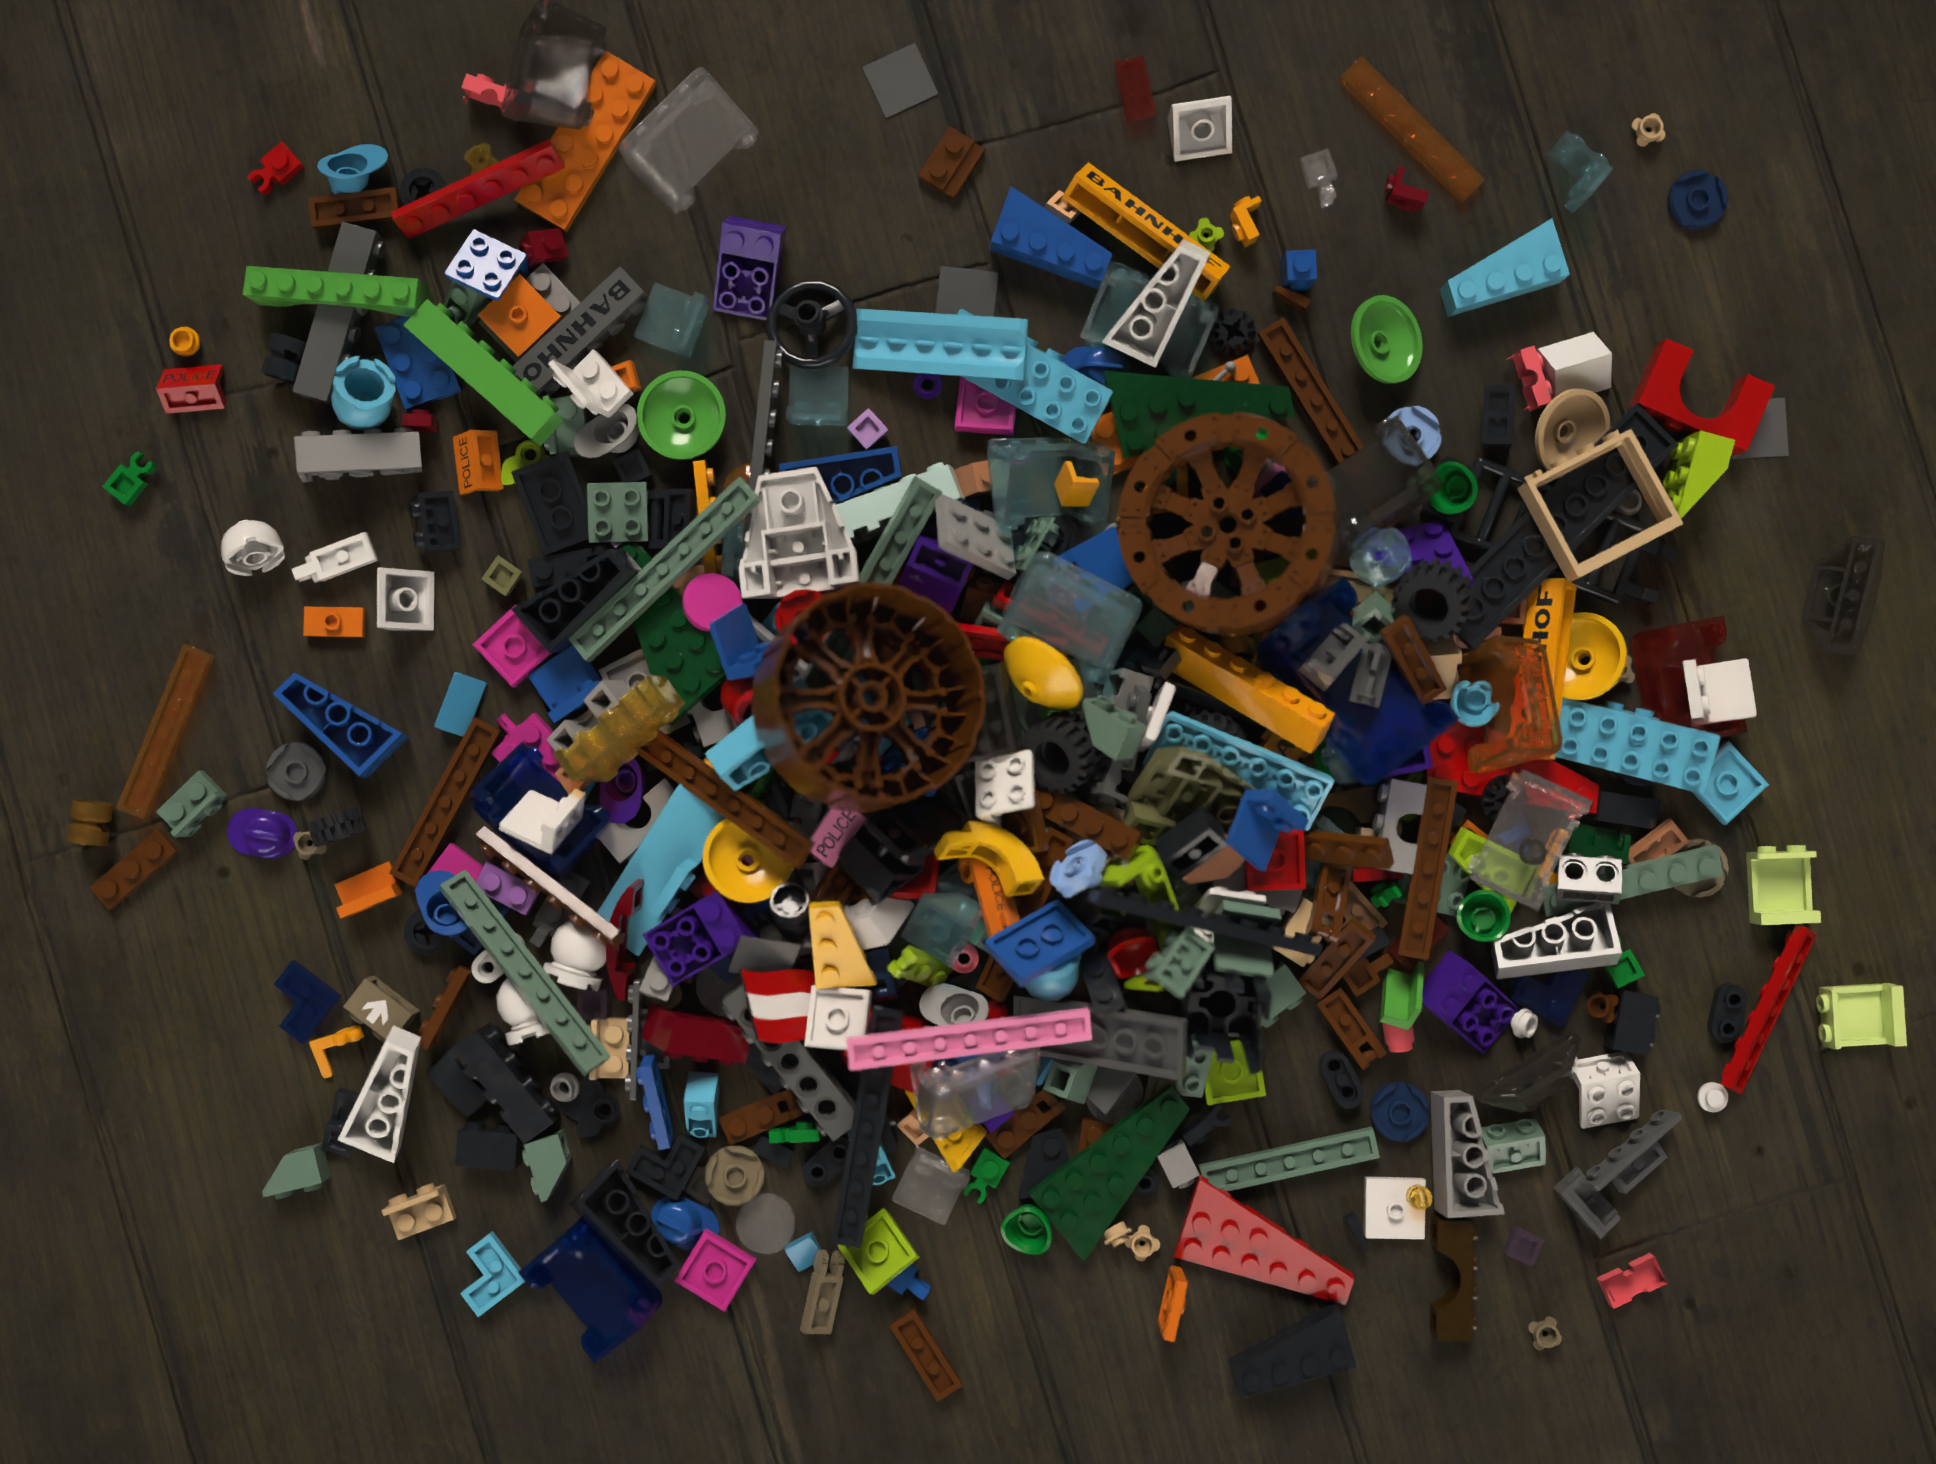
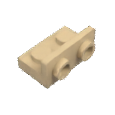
M596 1017L591 1020V1025H587L611 1055L606 1062L590 1072V1080H597L598 1078L626 1079V1075L630 1074L631 1063L626 1062L627 1045H631V1033L627 1032L628 1018Z
M430 1183L416 1189V1195L407 1198L406 1193L388 1200L389 1205L381 1211L383 1216L389 1214L398 1240L449 1222L457 1217L445 1184L435 1187L434 1183Z

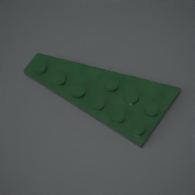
M1171 1083L1029 1190L1032 1199L1083 1261L1086 1260L1190 1110Z

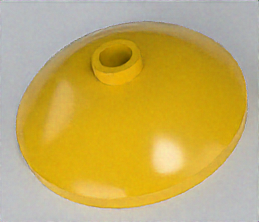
M1588 612L1573 613L1563 698L1570 700L1593 699L1609 691L1621 678L1627 663V646L1619 629L1605 617ZM1589 656V663L1581 665V659Z
M1030 637L1015 638L1007 645L1004 651L1005 668L1011 681L1024 697L1039 706L1055 711L1071 710L1080 702L1083 695L1081 680L1073 666L1057 650L1040 640Z
M727 818L713 828L704 845L703 867L709 882L720 894L733 901L755 903L770 898L771 893L776 887L787 883L793 870L790 864ZM750 857L753 860V864L745 866L742 863V859Z

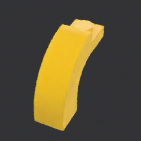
M968 821L961 832L950 831L944 834L934 848L937 860L969 857L981 860L989 865L999 877L1006 897L1033 894L1044 880L1038 862L1028 847L1009 831L991 823Z

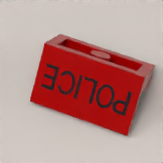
M223 364L164 369L156 391L166 414L224 409L227 401L219 383L224 371Z

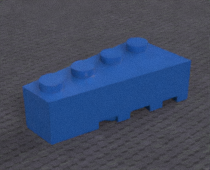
M1012 186L1010 187L991 239L990 251L1100 290L1112 253Z
M897 446L779 464L780 472L817 467L835 505L902 477Z
M295 672L272 693L358 776L365 779L409 738Z

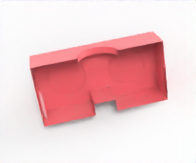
M466 73L462 89L469 98L489 105L493 104L505 111L514 113V122L518 120L516 114L524 117L529 103L519 88L510 84H505L503 87L495 84L493 79L485 75L477 74V77ZM463 96V102L466 104L468 100Z
M1535 345L1521 349L1507 358L1513 357L1518 377L1522 380L1524 386L1523 393L1528 407L1522 410L1529 409L1530 412L1548 405L1553 396L1550 382L1548 380L1545 381L1542 371L1544 368L1543 358L1539 352H1536Z
M1651 1253L1629 1262L1630 1269L1624 1272L1620 1268H1616L1597 1277L1605 1298L1613 1309L1632 1301L1633 1296L1638 1293L1651 1292L1668 1284L1655 1256Z

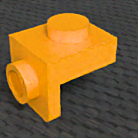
M1250 196L1240 199L1234 204L1235 208H1233L1229 216L1233 223L1231 225L1232 233L1237 241H1242L1244 247L1255 243L1260 235L1249 214L1258 209L1262 200L1259 196L1253 199Z

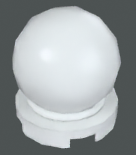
M567 920L557 928L552 937L551 954L554 961L552 963H544L543 969L549 976L550 973L557 976L558 983L587 990L588 984H591L592 990L598 991L602 978L597 976L595 971L604 966L606 962V946H603L591 935L593 931L586 925L580 928L571 920Z
M507 978L502 983L496 998L498 1012L502 1019L512 1026V1031L505 1033L508 1045L521 1043L523 1039L534 1035L540 1037L550 1033Z

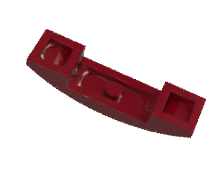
M637 879L623 892L609 922L620 930L624 939L616 949L609 943L606 944V962L610 982L618 1000L625 1001L628 998L629 986L633 985L636 979L637 964L626 962L629 917L642 908L644 879Z

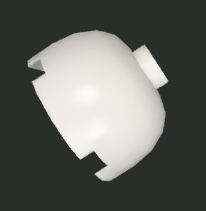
M242 520L229 528L222 538V559L226 569L235 575H253L251 570L262 568L263 573L270 571L278 566L285 557L284 546L279 535L273 527L265 522Z

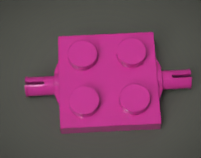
M505 713L500 718H497L495 722L502 727L507 735L491 754L526 792L529 790L538 792L543 786L552 783L562 796L565 795L567 791L555 775L565 762H562L547 741V738L554 731L537 713H533L522 724L517 726Z

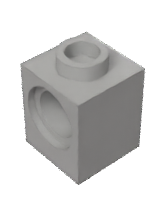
M1181 1138L1165 1145L1164 1150H1161L1157 1156L1172 1188L1177 1186L1180 1189L1188 1187L1195 1182L1194 1178L1200 1176Z

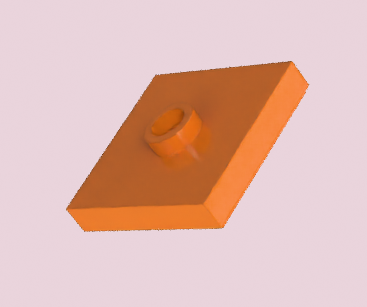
M520 274L510 283L499 301L492 300L478 314L486 325L520 359L563 319Z
M1174 1265L1169 1267L1157 1319L1163 1339L1171 1342L1175 1341L1180 1315L1183 1314L1185 1309V1294L1188 1285L1182 1268Z

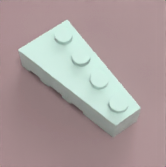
M940 462L929 466L925 473L907 475L901 478L900 482L881 486L870 493L835 505L852 543L861 544L882 535L914 476L943 492L942 494L959 502L965 501L953 467ZM934 507L931 514L936 513V507Z

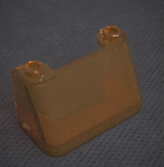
M1495 635L1480 644L1476 649L1469 650L1462 655V663L1457 665L1459 682L1467 680L1471 682L1470 685L1476 681L1485 680L1489 682L1493 687L1491 702L1496 703L1497 701L1500 704L1497 715L1482 726L1485 744H1476L1468 752L1470 773L1483 774L1544 758L1561 750L1563 738L1547 652L1542 643L1531 638Z

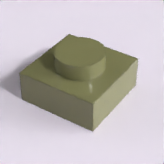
M497 555L481 580L508 597L524 575V572Z

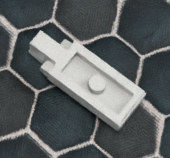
M362 532L310 552V555L305 557L306 564L291 570L295 580L302 582L313 578V581L317 583L376 562L378 558L368 533Z

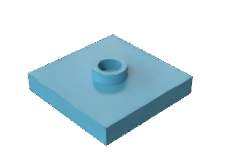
M1726 741L1717 749L1705 793L1693 792V794L1722 825H1727L1769 784L1729 741Z

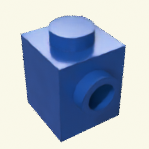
M1316 249L1285 252L1280 260L1282 287L1292 291L1308 290L1317 280Z

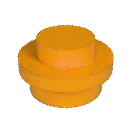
M189 327L175 329L169 339L171 349L183 357L194 355L201 343L198 333Z

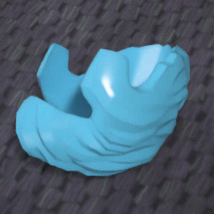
M1467 680L1461 681L1456 684L1452 691L1450 701L1451 714L1461 724L1469 727L1485 725L1497 715L1500 709V704L1497 701L1496 703L1491 702L1493 687L1485 680L1476 681L1472 685Z

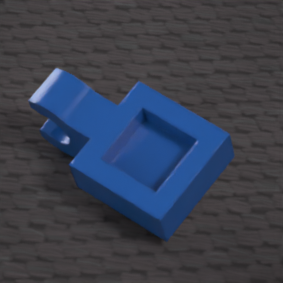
M913 1263L886 1284L901 1295L908 1288L923 1301L931 1288V1285L915 1276L919 1267Z

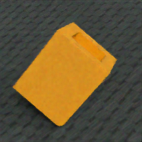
M1071 461L1064 462L1054 482L1061 506L1089 507L1100 485L1097 478L1077 476Z

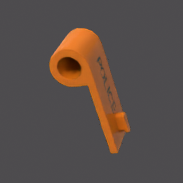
M969 857L959 858L958 869L961 879L966 884L974 883L988 936L991 937L1002 931L1004 926L1007 928L1019 921L1020 918L1014 896H1005L995 871L981 860Z

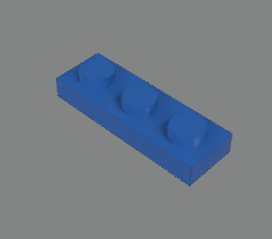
M656 1054L646 1055L643 1057L640 1066L637 1067V1080L639 1085L644 1086L645 1090L643 1105L645 1112H650L652 1120L650 1122L651 1138L657 1141L658 1149L662 1150L671 1147L675 1135Z

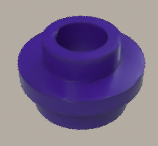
M918 373L913 381L914 391L922 399H934L941 393L942 379L937 374ZM925 381H931L934 386L931 390H925L922 384Z

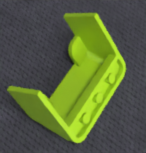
M1139 845L1131 862L1119 856L1100 872L1103 878L1096 886H1122L1134 877L1140 895L1148 897L1147 902L1157 904V900L1162 899L1176 903L1175 909H1179L1164 866L1156 849L1151 845ZM1148 917L1160 949L1164 945L1162 939L1170 929L1184 926ZM1145 973L1133 976L1123 983L1125 989L1160 991L1164 988L1155 980L1145 979L1143 977Z

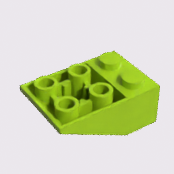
M1700 430L1677 442L1679 445L1670 455L1673 463L1671 470L1665 475L1663 487L1666 488L1665 491L1680 518L1694 506L1728 469L1735 443L1734 439Z

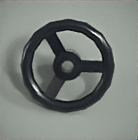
M803 280L788 286L774 299L767 313L766 334L770 341H777L778 350H783L784 362L801 369H821L836 363L850 350L858 332L857 313L852 299L839 286L824 280ZM805 292H823L837 300L824 308H821L817 302L812 300L802 301L795 308L787 305L794 296ZM845 312L847 318L846 332L841 343L831 352L819 356L818 337L824 333L827 326L826 321ZM779 315L794 321L799 332L806 337V357L792 353L782 343L778 333Z

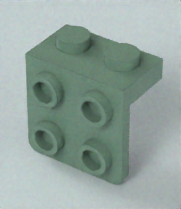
M1222 900L1215 911L1231 916L1230 922L1240 924L1241 918L1259 923L1258 928L1267 930L1268 925L1277 926L1281 920L1280 909L1236 901ZM1211 932L1212 946L1215 948L1213 950V959L1216 970L1266 979L1273 975L1274 969L1270 945Z

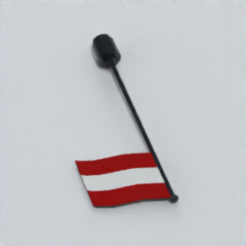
M786 781L765 785L766 793L763 795L766 807L788 823L795 822L794 818L790 817L792 797L795 796L793 787H789ZM794 868L797 883L804 886L800 868ZM739 969L756 1040L768 1043L805 1040L811 985L816 986L815 972L800 969L753 972Z

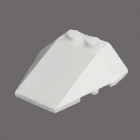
M810 467L759 475L755 493L762 501L750 512L752 516L749 530L746 531L744 540L746 541L743 559H740L739 564L742 598L782 599L794 590L811 589L823 593L837 591L843 587L860 582L857 552L818 468Z

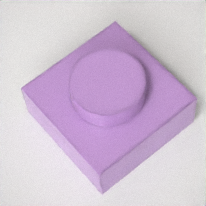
M869 408L847 427V430L866 451L889 432Z

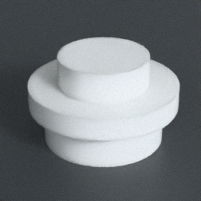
M1526 1008L1515 1013L1511 1020L1513 1033L1519 1038L1533 1036L1538 1026L1537 1016Z
M1708 1082L1698 1090L1697 1100L1704 1110L1719 1112L1727 1105L1728 1093L1722 1085Z

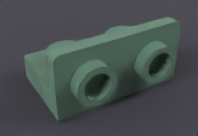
M548 395L547 397L560 408L556 413L564 421L544 442L546 452L550 451V455L555 456L568 451L570 457L581 456L576 452L574 440L578 431L587 423L585 408H580L570 396L551 398Z
M198 770L156 812L173 829L170 832L173 837H190L200 829V822L207 815L212 816L222 807L221 801L227 797V794L203 770Z
M1188 926L1172 928L1165 934L1162 939L1164 945L1159 953H1155L1146 963V968L1148 969L1143 975L1147 980L1158 982L1177 998H1183L1215 949Z
M1522 1119L1516 1122L1481 1127L1483 1132L1481 1136L1484 1147L1488 1150L1492 1174L1546 1165L1545 1134L1536 1119Z

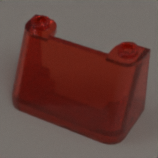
M1724 615L1642 631L1633 636L1631 650L1643 708L1653 711V717L1659 718V721L1717 734L1720 738L1748 732L1745 719L1704 725H1695L1691 719L1683 661L1695 659L1698 666L1714 663L1711 648L1722 645L1727 637Z

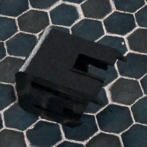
M1211 954L1183 998H1175L1173 1016L1187 1019L1186 1056L1195 1058L1190 1033H1195L1198 1050L1215 1051L1216 1062L1234 1063L1235 1058L1229 1036L1239 1037L1249 1075L1261 1072L1265 1046L1260 1034L1262 1013L1264 1019L1268 1020L1272 1001V994L1266 978L1218 971L1214 967L1213 954ZM1217 990H1225L1230 992L1234 998H1230L1226 1003L1222 1004L1220 1016L1213 1015L1211 1004L1206 1001L1205 997H1209Z

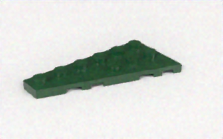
M1102 371L1106 387L1113 391L1109 403L1123 459L1141 455L1144 451L1148 452L1156 444L1155 440L1168 430L1199 416L1213 413L1233 415V412L1260 416L1271 421L1295 416L1290 389L1286 386Z
M624 542L617 548L624 549L641 569L653 559L640 542ZM674 585L633 622L667 724L671 726L727 678L721 665L716 644L711 636V631L699 630L688 621L683 612V596Z

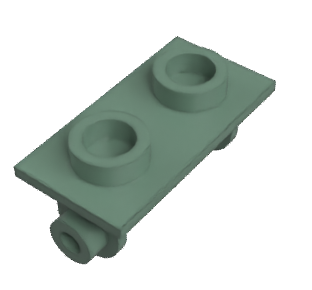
M1192 1033L1191 1039L1195 1058L1186 1056V1077L1182 1081L1176 1080L1175 1090L1181 1096L1202 1098L1214 1051L1198 1050L1195 1033Z

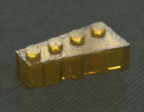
M647 676L619 699L620 707L604 711L597 717L600 722L598 725L586 732L581 730L573 737L576 743L567 750L560 747L553 753L572 782H608L616 777L618 769L624 763L631 761L638 755L637 750L644 743L652 741L658 735V730L665 723L671 722L678 716V710L685 702L665 676Z

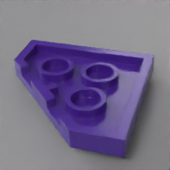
M1443 520L1357 539V548L1367 568L1376 571L1382 568L1393 572V577L1402 579L1405 573L1413 565L1417 566L1420 561L1427 560L1430 564L1432 559H1440V564H1444L1447 560L1453 562L1452 568L1456 569L1459 566L1463 569L1461 575L1463 577L1468 575L1471 579L1468 587H1473V577Z

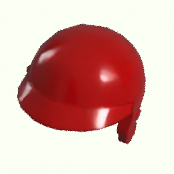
M1127 926L1116 931L1110 938L1107 957L1118 978H1129L1145 973L1148 969L1146 968V963L1155 953H1159L1157 940L1147 930L1137 926Z

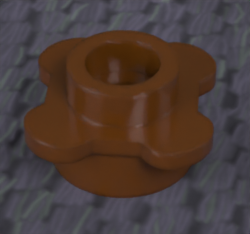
M1594 990L1587 1001L1588 1016L1593 1019L1601 1018L1605 1023L1613 1022L1615 1019V1006L1619 1003L1618 997L1614 994L1605 995L1601 990ZM1601 1004L1605 1005L1604 1009H1601Z

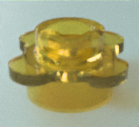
M487 143L473 146L464 154L465 161L472 167V174L498 163V160L493 158L491 154V146ZM484 158V161L480 163L479 159Z

